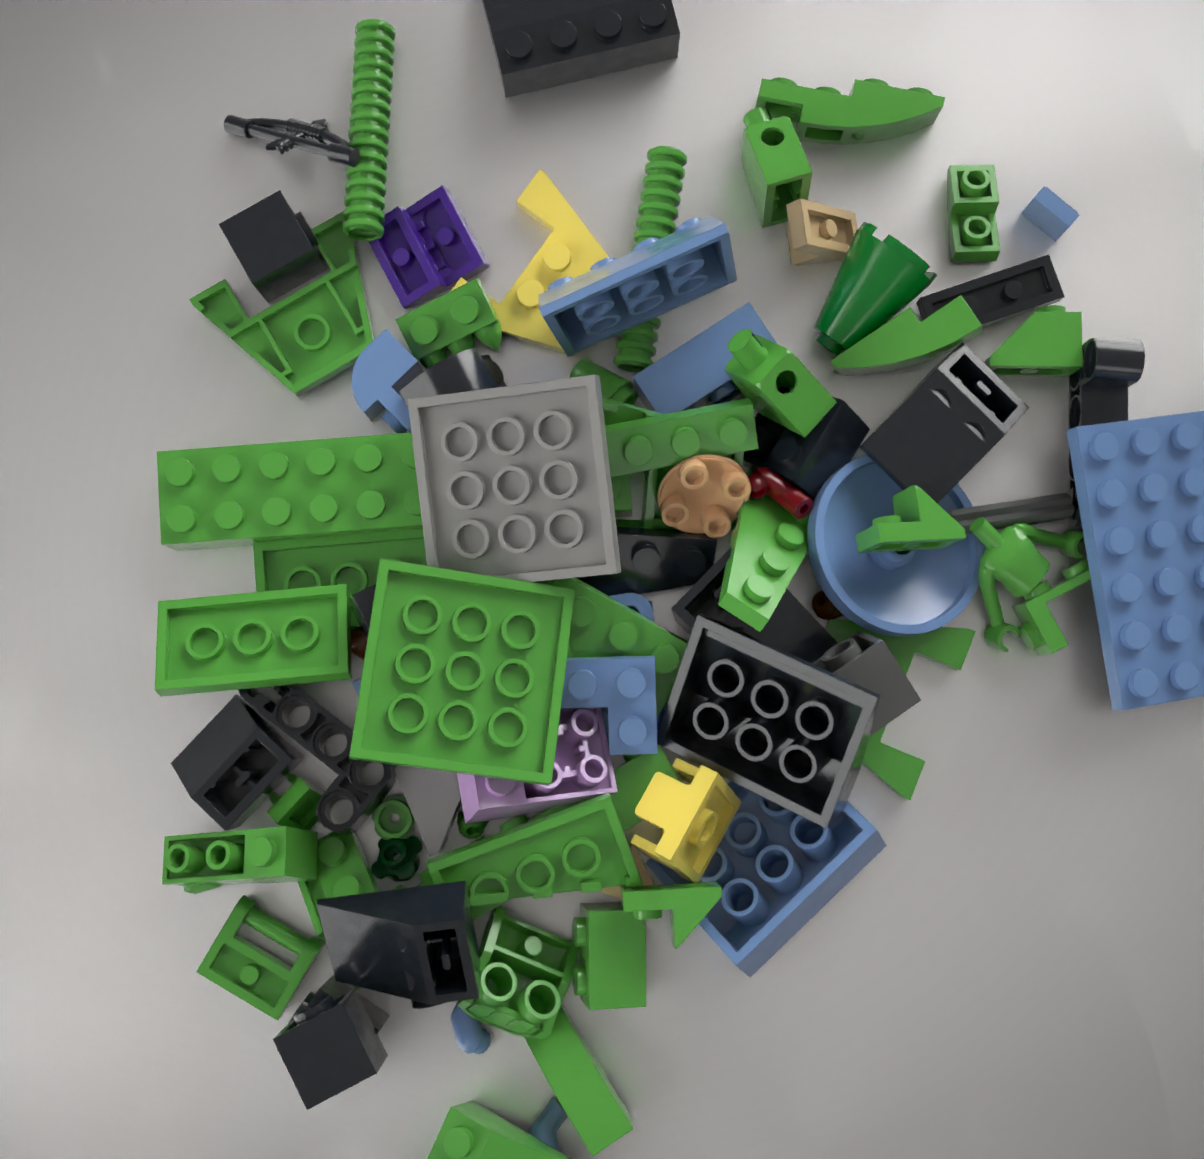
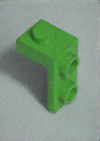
M1084 559L1064 569L1062 573L1066 579L1052 586L1049 585L1047 580L1040 582L1031 592L1023 596L1024 601L1012 607L1021 623L1018 628L1021 631L1023 642L1030 650H1036L1038 656L1053 654L1069 645L1046 603L1091 580L1088 559Z

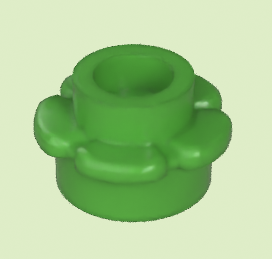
M388 796L386 801L381 802L372 813L375 831L385 840L391 838L407 839L414 832L413 825L416 822L404 796ZM392 814L399 815L400 819L397 823L392 822Z

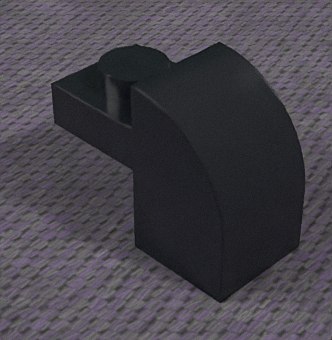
M471 348L447 357L431 366L399 392L408 406L407 399L497 388L507 385L504 382L502 370L492 361L489 355L480 356L476 348Z

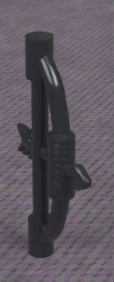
M228 115L224 120V129L227 133L248 139L258 137L272 141L266 145V150L268 151L279 150L281 154H284V152H288L289 149L292 150L294 147L327 156L329 161L350 167H356L360 161L359 150L350 147L345 139L329 132L326 119L314 120L312 123L293 118L286 121L269 118L245 119Z

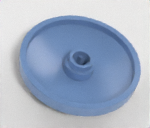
M863 455L831 475L823 484L813 502L808 520L807 543L814 574L832 604L844 616L864 629L892 637L916 636L938 629L955 619L967 607L976 593L979 585L978 570L980 558L984 552V544L974 534H967L965 539L942 549L858 553L855 535L873 526V519L895 515L893 496L903 491L871 458ZM958 483L937 503L946 512L973 507Z

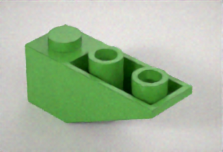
M283 826L165 836L162 885L282 883L317 880L318 832Z

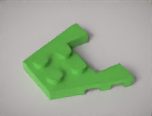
M343 211L311 229L319 242L317 247L329 265L331 272L249 318L226 279L189 299L199 312L297 397L355 365L361 352L374 340L354 239L348 237L342 230V225L346 221L343 217Z
M830 619L827 620L825 630L838 643L846 640L859 630L884 640L905 675L908 672L914 654L956 671L961 670L976 631L966 628L940 627L916 636L892 637L871 632L849 620ZM885 725L869 737L862 764L890 786L900 797L911 800L925 761L881 743V738L886 728Z

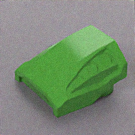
M498 906L491 913L479 948V998L460 1000L457 1006L471 1018L510 1034L543 1040L551 1035L558 1011L572 980L573 967L576 964L580 947L574 946L573 938L571 940L563 939L505 914L506 909Z

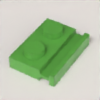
M331 832L319 839L317 880L297 881L315 932L323 941L326 940L317 908V899L379 892L356 832L349 835H338L335 832Z

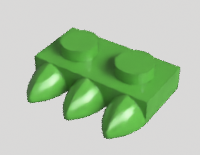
M474 279L395 319L413 357L417 361L419 360L426 369L447 358L445 347L453 355L474 348L473 333L484 345L494 350H498L501 344L502 328L500 321L479 279Z

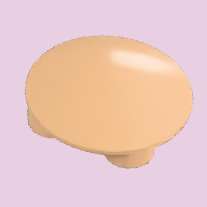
M704 454L685 459L675 465L660 483L657 493V504L662 521L666 525L685 533H705L711 538L722 537L730 531L731 523L738 518L736 513L743 501L749 500L751 484L744 469L737 462L725 456Z

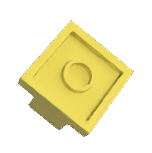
M676 758L672 765L673 769L683 780L691 784L686 785L668 775L656 772L635 809V814L639 818L663 829L658 845L634 834L630 843L643 855L672 869L682 878L692 883H697L704 874L742 802L718 772L703 765L697 768Z

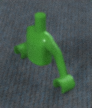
M979 517L972 522L969 528L970 531L986 546L980 558L978 579L990 621L984 631V639L989 646L1008 652L1009 649L1002 643L1004 633L1007 632L1016 637L1021 636L1019 628L1004 622L995 579L1001 582L1013 596H1025L1041 582L1050 566V562L1037 551L1033 543L1059 548L1060 552L1065 556L1082 560L1083 556L1077 551L1078 542L1085 543L1082 531L1069 529L1062 534L1038 529L1026 523H1016L998 532L984 517Z

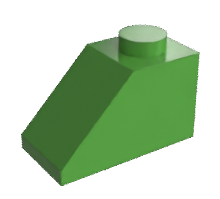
M1060 305L1038 308L1037 312H1034L984 363L998 377H1069L1083 367L1082 312H1066V308Z

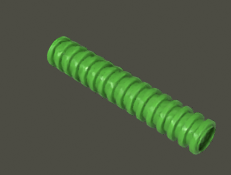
M366 19L358 22L355 27L356 38L354 46L356 50L353 54L355 63L352 69L354 76L352 78L353 89L351 91L352 103L350 104L352 115L349 118L351 128L348 131L349 145L359 150L360 161L356 167L348 166L346 170L348 181L345 184L347 194L344 197V204L346 208L343 211V217L346 221L342 225L343 233L358 241H374L384 235V227L381 224L385 221L383 210L386 206L384 199L386 186L384 184L387 182V173L385 171L388 168L386 157L389 155L387 146L390 138L388 130L390 129L389 117L391 116V108L389 105L392 102L390 92L393 87L391 79L393 77V52L395 51L394 39L396 36L395 29L391 24L379 19Z
M657 146L649 149L647 152V159L650 162L645 165L647 176L643 178L642 182L645 189L640 194V199L644 203L638 206V213L641 217L637 218L636 227L639 230L634 233L633 237L637 244L648 238L656 237L661 239L676 231V224L673 221L678 218L679 212L675 207L680 205L681 198L678 194L683 189V184L680 180L685 177L683 166L687 163V156L677 148ZM634 244V245L632 246L631 252H633V248H634L637 244ZM657 317L618 334L621 341L616 343L615 348L619 355H615L613 363L618 368L639 373L654 363L650 359L656 355V348L653 346V343H656L659 338L655 330L661 326L660 319Z

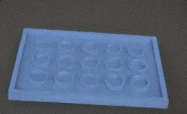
M1204 411L1078 426L1066 430L1112 710H1129L1204 696Z

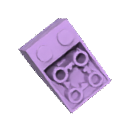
M601 707L561 709L552 784L549 786L457 773L465 823L511 818L589 800L608 792L610 795L618 792L611 756L609 755Z

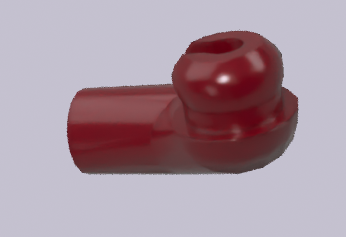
M768 467L755 468L752 470V475H748L751 484L750 497L761 499L766 494L797 519H803L811 512L813 507L812 499Z

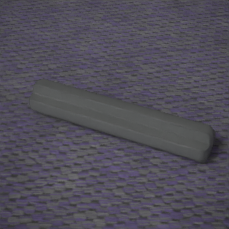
M1060 493L955 509L947 513L965 529V534L967 535L973 534L969 529L970 525L979 517H984L996 530L1016 523L1031 525L1063 520L1071 517L1074 514L1075 508L1072 504L1071 495Z

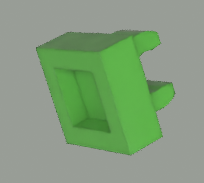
M289 773L286 778L292 785L282 796L274 791L269 794L273 806L267 813L276 824L282 827L288 826L310 830L318 821L316 813L317 803L325 791L307 780Z

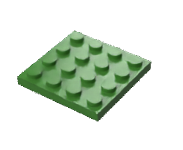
M380 558L349 759L547 786L551 785L575 589Z

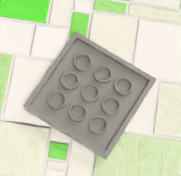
M594 374L407 399L427 566L526 582L617 574L621 572L600 375Z

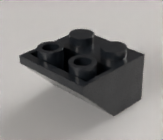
M780 387L778 389L782 394L790 392L788 388ZM835 397L833 398L837 403L805 438L757 413L755 425L758 449L744 451L743 465L747 468L751 466L754 469L768 467L797 487L814 502L819 490L829 477L850 463L870 428L844 400Z
M235 695L171 762V765L191 799L219 826L228 831L240 827L267 799L269 794L283 782L286 776L299 765L304 757L239 695Z

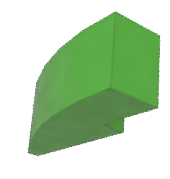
M962 295L921 322L909 307L832 359L831 363L840 375L873 374L899 370L927 362L953 351L962 342L966 344L983 334V326Z
M562 1003L549 1037L543 1040L524 1038L561 1106L593 1157L632 1131L633 1118L607 1079V1072Z

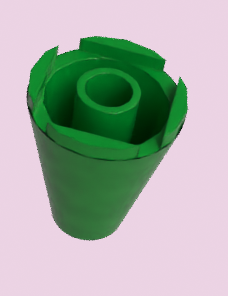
M863 222L859 229L856 230L814 325V329L820 333L816 341L836 356L842 350L846 351L891 320L928 288L937 277L935 272H926L930 266L921 257L890 234L883 241L874 237L872 234L877 227Z

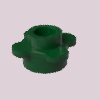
M410 836L407 839L391 838L385 840L381 838L378 841L380 851L377 861L371 866L372 874L377 879H384L387 876L395 882L410 880L420 865L418 853L422 850L421 841L415 836ZM400 854V857L393 861V857Z

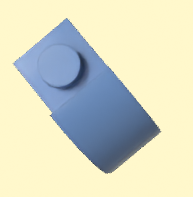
M385 329L361 352L355 362L351 377L354 398L361 410L371 421L385 409L386 412L381 418L396 434L410 433L409 408L400 396L399 391L420 375L423 370L419 362Z

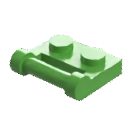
M243 895L235 905L196 972L278 1021L284 1014L325 943L314 936H311L310 939L306 938L256 908L257 902ZM244 924L250 926L297 954L298 958L293 967L239 936L238 933Z

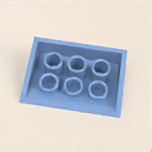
M709 216L703 220L701 218H692L680 224L676 228V232L661 239L656 237L648 238L638 243L631 253L618 259L614 257L604 258L593 264L590 271L574 279L573 277H564L551 283L548 286V291L539 294V310L567 357L737 281L728 228L723 221L714 216Z
M732 781L728 783V786L742 803L699 881H716L722 888V897L699 925L728 958L750 978L887 846L878 830L848 801L840 815L827 828H824ZM651 858L645 863L663 884L692 883L682 878L672 869Z

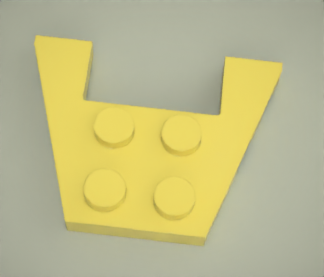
M539 169L517 199V208L552 232L501 303L496 302L489 296L488 298L500 321L503 334L517 337L520 341L565 354L539 310V294L548 291V286L558 279L564 277H573L574 279L589 272L593 264L609 256L547 174ZM461 277L452 290L468 282Z

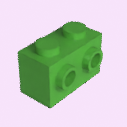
M621 902L580 903V917H574L572 923L573 943L575 947H580V965L573 967L574 994L580 995V999L589 1010L646 1007V920L633 919L632 912H623Z

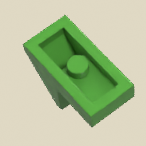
M912 485L893 496L895 515L875 518L872 520L873 526L855 535L858 553L942 549L966 538L965 529L917 485Z
M716 881L643 885L626 888V886L620 887L623 912H632L633 919L662 918V910H670L671 942L675 949L685 941L722 897V888Z

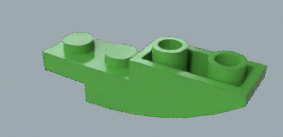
M778 77L771 80L762 78L755 108L766 107L769 109L772 118L786 116L790 118L791 122H796V134L799 141L822 144H860L893 139L934 124L944 106L945 97L933 95L930 90L920 87H913L908 90L892 87L887 82L875 78L863 81L855 79L850 94L847 96L842 95L840 91L832 87L823 86L813 89L798 86L790 79Z

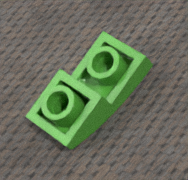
M950 165L948 168L947 212L951 262L997 261L1001 250L995 215L999 205V195L994 165Z

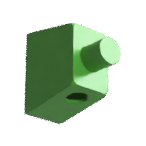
M758 107L746 113L743 118L746 128L743 134L742 165L761 226L765 228L788 221L786 204L798 199L808 200L812 169L790 118L782 116L772 119L768 108Z
M750 329L741 330L730 339L728 350L734 357L726 364L725 372L742 394L751 400L753 408L759 414L805 438L837 403L789 349L759 335H754ZM784 387L788 388L790 392L782 394L778 389Z

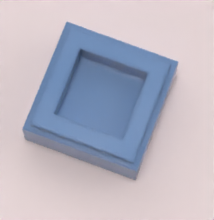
M1045 186L1021 213L1055 242L1080 216L1076 210Z

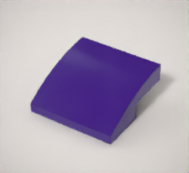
M443 185L407 209L397 206L385 214V221L381 224L384 227V235L374 241H368L402 307L405 309L418 305L453 288L461 277L468 280L490 266L450 190Z

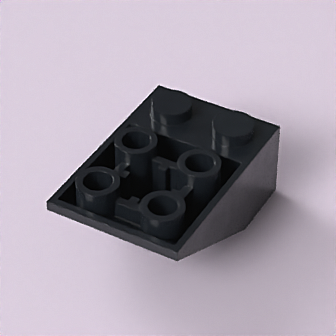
M962 342L926 375L859 448L902 490L912 485H917L938 503L1008 433L1028 410L1029 406Z
M732 547L671 608L676 622L690 635L697 615L703 613L810 663L819 659L828 649L838 643L788 589H786L761 632L719 606L726 562L731 556Z
M466 881L317 899V908L336 981L426 1004L479 998L480 953Z

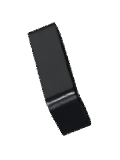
M1090 338L1082 345L1083 367L1069 376L1068 429L1128 420V387L1139 381L1144 369L1145 348L1141 340ZM1068 444V494L1071 495L1072 504L1075 508L1074 514L1068 517L1071 526L1082 527Z
M294 684L270 686L282 697L277 704L263 693H260L256 688L238 689L244 701L338 774L317 803L316 813L320 823L338 835H349L361 828L395 783L396 774L392 764L380 763L384 768V775L381 781L375 785L366 786L361 782V771L367 764L372 762L349 759L353 730ZM296 707H309L310 718L307 723L298 728L290 727L289 715ZM335 734L345 735L347 739L345 750L340 755L334 757L327 756L324 750L327 739ZM343 799L350 800L353 805L351 818L346 823L334 824L330 817L331 808L337 801Z

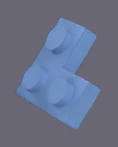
M655 655L567 658L561 709L608 707L609 755L658 754Z

